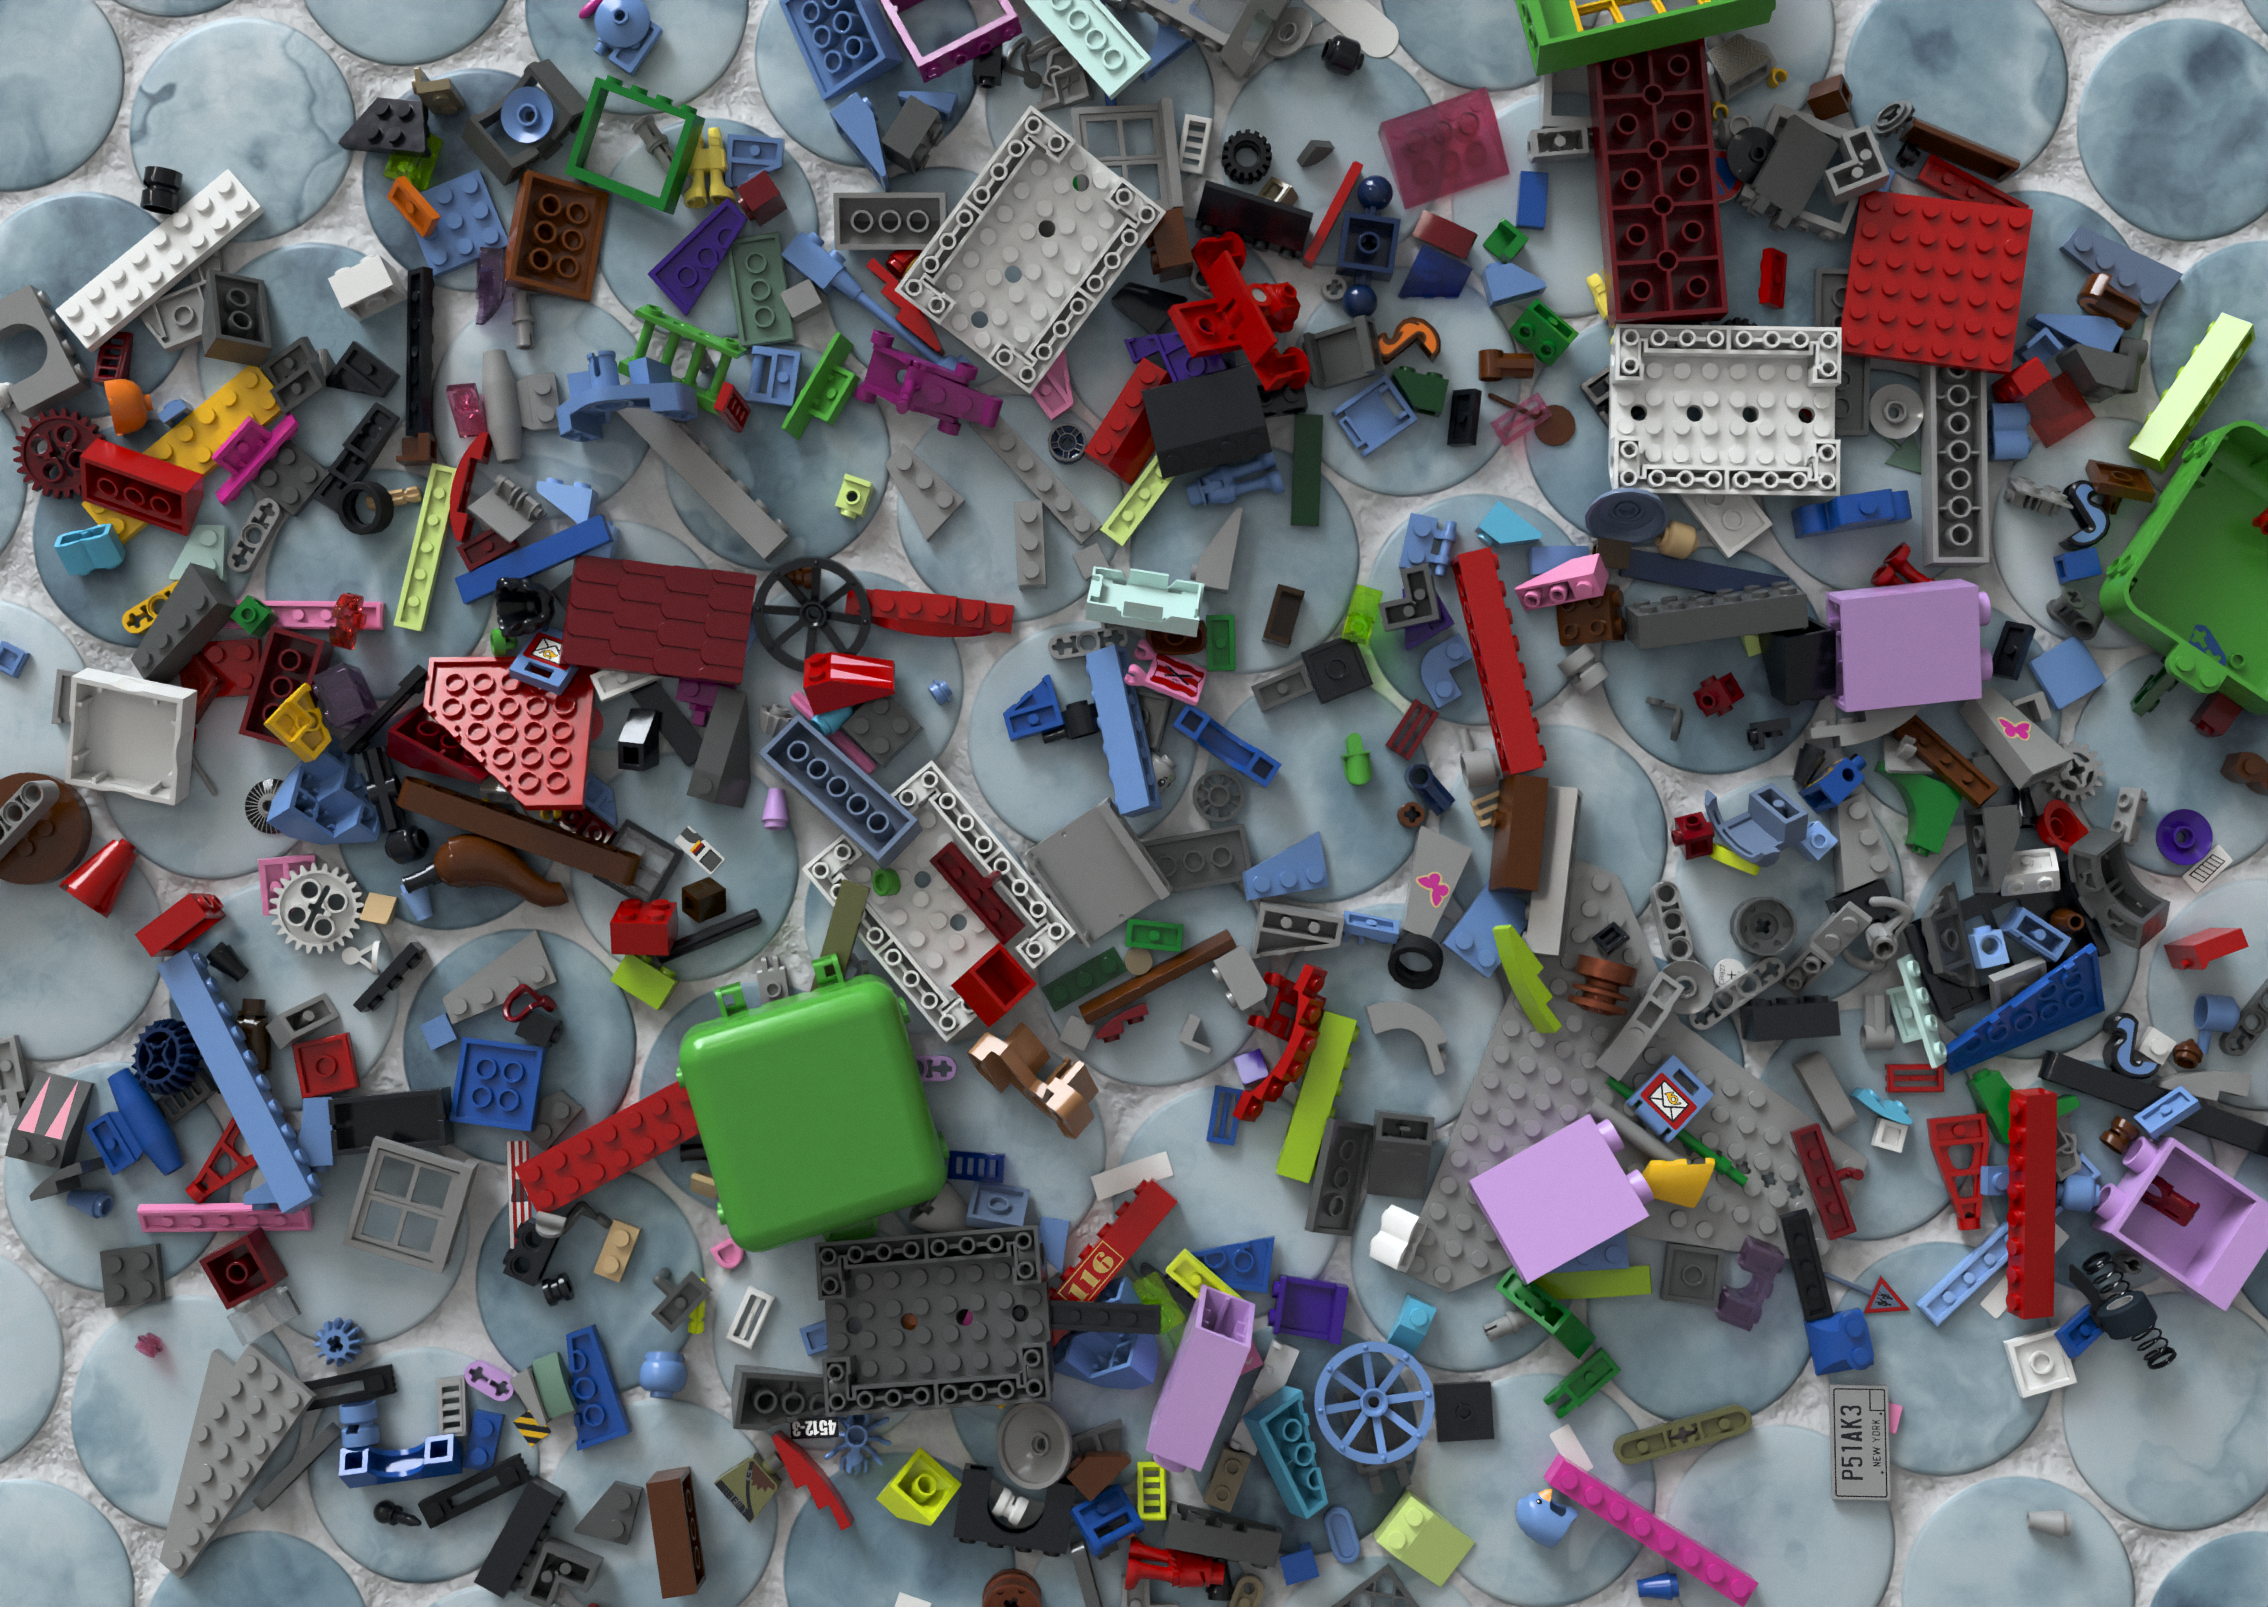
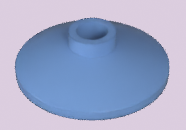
M603 0L595 14V27L599 36L604 42L615 48H630L639 44L646 37L650 28V14L642 0ZM618 14H625V18L623 20H616V16Z
M529 86L518 88L507 96L502 105L501 122L503 128L511 138L518 142L535 143L543 139L549 133L554 123L555 112L552 101L538 88ZM535 113L533 121L529 122V115Z

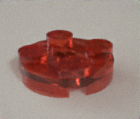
M347 592V594L343 593L337 600L332 613V617L337 618L336 626H330L329 639L332 646L347 650L354 649L358 630H363L367 621V615L362 613L363 596Z

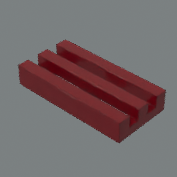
M1415 698L1385 746L1409 761L1439 713ZM1416 707L1421 710L1398 747L1393 744ZM1425 714H1428L1430 716L1406 753L1403 751V748Z

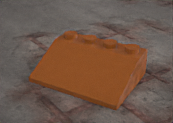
M531 170L521 174L500 284L530 292L589 302L609 193Z

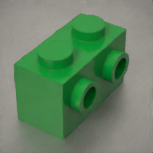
M1538 298L1526 308L1509 330L1518 343L1528 347L1535 353L1538 360L1548 364L1550 367L1579 335L1576 330Z

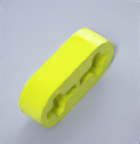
M1713 842V854L1708 855L1709 857L1749 874L1758 875L1761 867L1742 859L1728 846Z

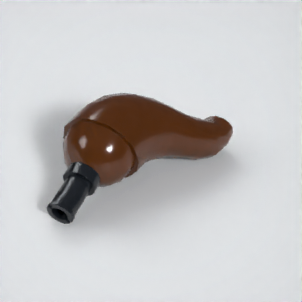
M461 834L447 838L448 841L441 845L436 852L434 862L425 865V868L402 877L403 884L409 894L430 884L435 886L443 882L450 887L456 888L467 886L469 888L479 886L498 887L544 908L561 906L569 902L561 882L545 879L510 845L478 834Z

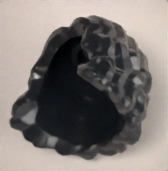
M502 577L497 580L495 594L497 600V622L503 638L532 634L549 624L554 618V597L546 586L534 583L526 578Z

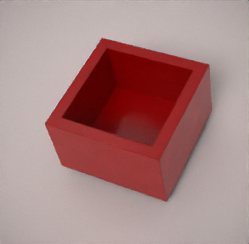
M636 898L621 901L610 921L611 954L668 956L678 935L677 902H669L666 899L641 902L640 899Z
M999 942L951 986L989 1028L1037 984Z

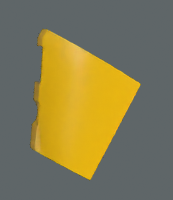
M307 683L302 684L263 724L305 763L314 761L332 741L328 729L322 723V714L319 707L315 708L309 693L312 689Z
M1705 1158V1164L1690 1165L1687 1164V1159H1676L1674 1161L1652 1160L1643 1171L1642 1176L1650 1187L1654 1199L1695 1208L1709 1182L1715 1166V1159Z

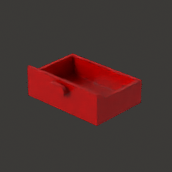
M2208 928L2164 945L2172 968L2179 970H2204L2209 961L2249 947L2242 928Z

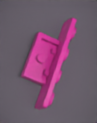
M288 413L272 432L248 416L212 455L216 463L232 474L215 493L222 505L226 506L229 501L237 499L242 491L241 488L248 481H252L258 476L260 468L267 460H272L277 455L279 447L286 440H290L295 436L299 423L293 414Z

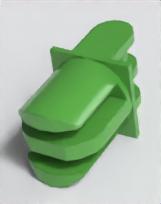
M1351 733L1345 740L1347 754L1342 755L1341 759L1348 783L1353 786H1361L1367 783L1372 776L1371 751H1363L1361 736L1358 733Z

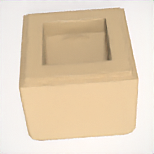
M369 892L360 920L393 925L398 897Z
M699 1170L692 1174L691 1191L713 1199L718 1197L711 1174Z

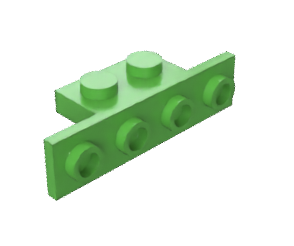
M836 332L833 339L829 342L826 351L815 366L812 375L801 390L798 399L781 426L783 430L797 440L800 439L812 417L833 426L860 380L856 374L842 368L854 345L839 332Z

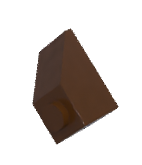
M1087 1451L1083 1456L1077 1454L1070 1461L1067 1478L1091 1502L1132 1461L1131 1455L1128 1451Z

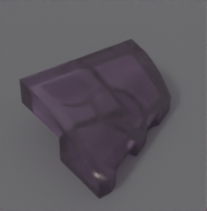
M480 247L476 265V299H478L476 325L487 323L498 311L504 299L506 286L503 249Z

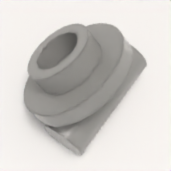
M538 1211L535 1220L536 1232L545 1238L559 1237L564 1232L567 1218Z

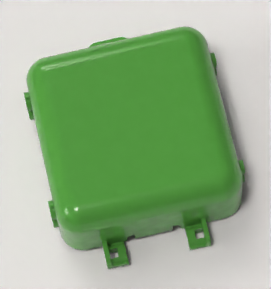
M2241 420L2202 435L2182 451L2181 458L2183 461L2122 555L2117 557L2107 567V578L2099 591V605L2103 614L2110 621L2165 656V669L2167 673L2198 694H2209L2215 691L2221 692L2246 711L2255 715L2267 716L2268 535H2264L2259 527H2253L2252 520L2255 517H2259L2268 508V430L2252 421ZM2196 625L2206 626L2210 630L2225 654V666L2219 663L2221 660L2220 655L2214 656L2210 649L2206 650L2205 654L2189 643L2191 639L2193 643L2199 642L2203 649L2208 646L2204 641V637L2207 636L2206 632H2199L2198 629L2194 630Z
M836 953L811 960L819 988L809 993L803 992L762 1004L759 1008L747 1009L740 982L716 988L715 994L722 1017L694 1025L685 1033L680 1043V1067H677L676 1075L680 1088L686 1087L720 1200L717 1203L719 1220L721 1225L727 1224L734 1243L748 1252L762 1253L823 1234L826 1242L871 1237L878 1229V1216L935 1198L943 1190L947 1181L948 1173L945 1159L950 1158L949 1151L942 1132L936 1131L906 1027V1024L911 1023L905 1001L903 997L898 998L892 986L885 979L877 975L864 974L844 980ZM833 964L835 973L826 975L824 966ZM732 994L735 1003L725 1005L723 996Z

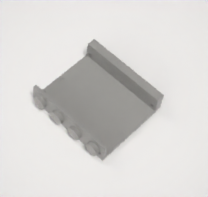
M1110 796L1028 850L1023 856L1025 859L1024 865L1031 875L1037 876L1041 882L1040 888L1044 895L1054 900L1057 905L1056 909L1066 921L1068 920L1076 932L1074 935L1075 939L1080 944L1084 943L1087 949L1092 946L1096 939L1159 898L1162 901L1171 895L1173 887L1124 816L1120 815Z

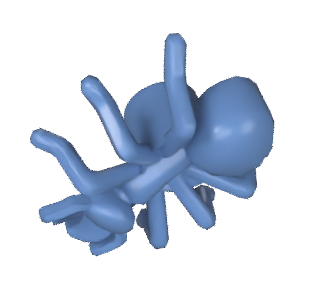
M872 1414L848 1415V1422L843 1416H834L838 1417V1421L846 1428L845 1433L839 1431V1437L844 1438L846 1442L834 1447L824 1456V1459L828 1460L840 1450L850 1447L851 1450L848 1454L841 1458L839 1470L843 1469L844 1461L847 1460L846 1470L848 1474H850L854 1466L855 1475H857L862 1467V1462H864V1473H867L868 1460L863 1457L861 1449L869 1452L876 1463L882 1466L884 1462L879 1457L877 1451L865 1443L866 1441H878L882 1445H891V1441L884 1439L882 1436H869V1432L875 1427L889 1422V1417L875 1420L868 1426Z

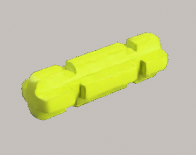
M699 1277L706 1284V1279ZM705 1299L688 1315L691 1318L688 1321V1332L691 1334H701L704 1331V1321L702 1318L705 1317Z

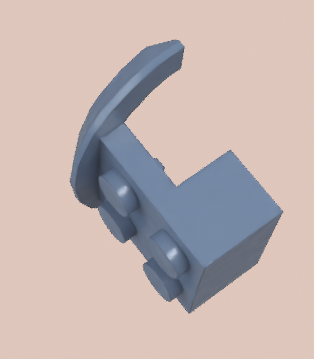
M1772 783L1749 793L1748 811L1725 822L1718 809L1717 797L1709 790L1705 791V809L1715 832L1735 854L1758 867L1771 866L1779 859L1780 851L1806 839L1809 813Z

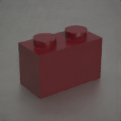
M765 170L736 188L741 196L737 201L750 222L755 219L760 227L787 209L781 193Z

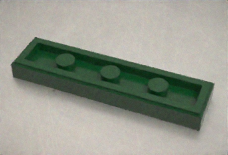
M1295 414L1291 526H1319L1323 415Z

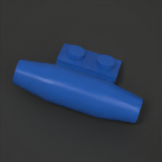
M129 1068L122 1069L111 1075L107 1080L119 1111L108 1112L84 1127L111 1174H119L141 1160L140 1158L143 1153L148 1156L164 1176L185 1166L186 1164L175 1134L151 1093L146 1088L139 1086L140 1080L134 1078V1074Z

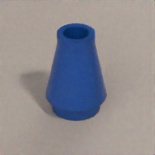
M1669 1571L1637 1580L1639 1597L1672 1601L1674 1597H1680L1676 1573L1669 1574Z

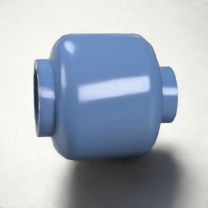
M2072 1174L2062 1180V1182H2056V1199H2060L2063 1209L2088 1213L2093 1207L2098 1206L2100 1185L2095 1184L2091 1176Z

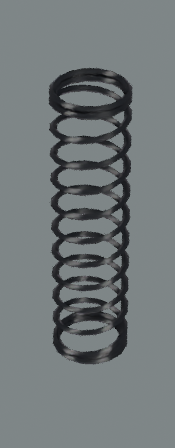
M2103 1251L2088 1258L2083 1263L2082 1269L2086 1271V1275H2092L2101 1270L2105 1265L2114 1264L2115 1267L2111 1272L2102 1274L2093 1280V1284L2096 1285L2102 1283L2114 1273L2121 1275L2118 1281L2112 1282L2099 1290V1294H2105L2114 1289L2119 1283H2127V1288L2108 1297L2107 1300L2109 1301L2117 1295L2133 1290H2129L2130 1283L2128 1281L2122 1280L2123 1272L2116 1271L2117 1263L2110 1261L2111 1254ZM2102 1257H2105L2104 1259H2102V1260L2099 1261L2098 1263H2096V1264H2094V1265H2092V1266H2089V1265H2090L2092 1262H2094L2095 1260H2097V1259H2099V1258H2102ZM2155 1323L2151 1328L2131 1338L2132 1342H2136L2147 1336L2152 1330L2159 1331L2157 1338L2147 1340L2137 1348V1351H2144L2153 1346L2158 1340H2165L2166 1344L2164 1347L2149 1352L2143 1358V1360L2148 1361L2147 1366H2149V1369L2153 1370L2165 1367L2177 1356L2174 1348L2167 1347L2168 1339L2161 1337V1329L2154 1328ZM2152 1342V1343L2149 1344L2148 1346H2146V1347H2144V1348H2141V1347H2143L2144 1345H2146V1344ZM2159 1351V1352L2156 1353L2155 1355H2153V1356L2147 1358V1357L2150 1356L2151 1354H2153V1353ZM2171 1354L2164 1361L2152 1365L2157 1359L2161 1358L2162 1356Z

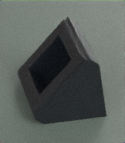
M1613 921L1592 937V940L1607 958L1626 944L1630 937Z

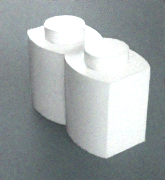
M1391 1204L1389 1209H1386L1382 1214L1380 1232L1370 1242L1369 1257L1406 1273L1414 1259L1416 1248L1425 1233L1428 1220Z

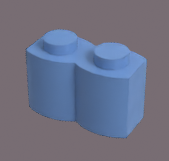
M2025 402L1997 403L1987 406L1988 462L2021 461L2028 458V454L2032 449V441L2027 436L2026 431L2027 426L2030 424V411L2026 409Z

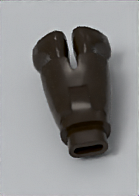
M243 998L242 1011H238V1014L243 1016L237 1017L235 1025H238L243 1030L246 1036L244 1042L248 1050L250 1049L258 1059L257 1067L260 1073L266 1076L265 1070H272L271 1036L266 1029V1026L269 1024L267 1019L268 1012H264L265 1000Z

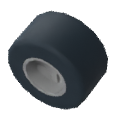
M2131 1291L2119 1295L2106 1302L2097 1312V1316L2109 1337L2114 1340L2135 1336L2151 1327L2158 1318L2143 1291Z

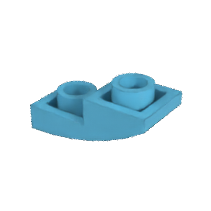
M1856 1087L1849 1095L1865 1109L1882 1118L1908 1125L1913 1122L1907 1115L1909 1110L1898 1100L1893 1102L1884 1099L1879 1104L1881 1098L1869 1088L1865 1090Z

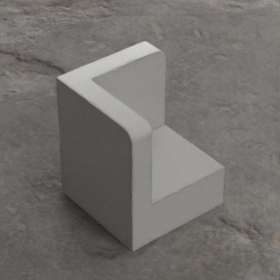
M810 279L780 294L795 324L825 310Z
M2043 691L2009 701L2033 723L2052 718Z

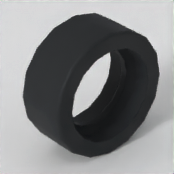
M361 481L348 484L342 489L337 501V512L340 521L350 532L368 535L382 532L390 525L394 515V504L390 493L384 486L373 481ZM363 491L371 495L376 507L375 517L371 524H364L359 519L355 508L356 499L359 493Z
M1420 934L1406 935L1399 938L1396 944H1393L1388 961L1389 973L1394 981L1403 987L1425 989L1432 986L1439 979L1444 961L1443 952L1439 945L1429 937ZM1407 952L1422 954L1430 960L1432 967L1426 971L1410 970L1399 960L1400 955Z

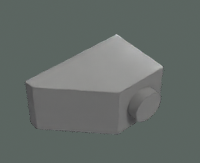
M323 993L277 1015L266 1026V1029L281 1051L310 1036L337 1019L339 1015L327 995Z

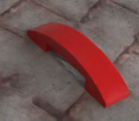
M481 432L469 445L457 467L452 483L450 519L455 539L462 544L470 540L475 520L474 517L466 514L465 511L477 462L488 465L493 447L490 435L486 432Z

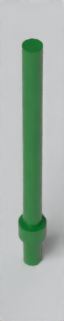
M1611 1076L1605 1082L1627 1100L1635 1092L1622 1081L1618 1082ZM1638 1100L1634 1106L1637 1107L1641 1102ZM1682 1129L1675 1136L1704 1159H1715L1714 1170L1720 1175L1725 1174L1741 1187L1748 1181L1745 1175L1731 1165L1732 1162L1723 1155H1717L1685 1129Z

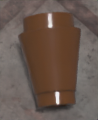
M2059 908L2051 915L2050 925L2065 935H2070L2084 926V918L2069 908Z

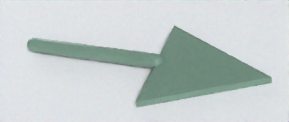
M1913 434L1901 446L1894 439L1883 437L1896 449L1885 464L1921 474V453Z

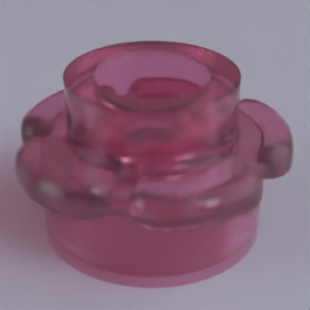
M147 1333L145 1336L139 1335L137 1337L138 1342L135 1348L144 1355L155 1358L158 1352L163 1351L160 1345L162 1340L156 1335Z

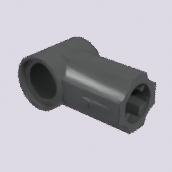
M2121 336L2113 349V353L2132 357L2125 388L2118 394H2135L2138 392L2141 365L2144 363L2148 353L2149 345L2147 340Z

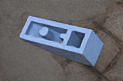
M2037 313L2028 319L2025 324L2038 332L2047 327L2056 339L2067 348L2078 343L2109 352L2113 351L2124 331L2111 318L2087 315Z

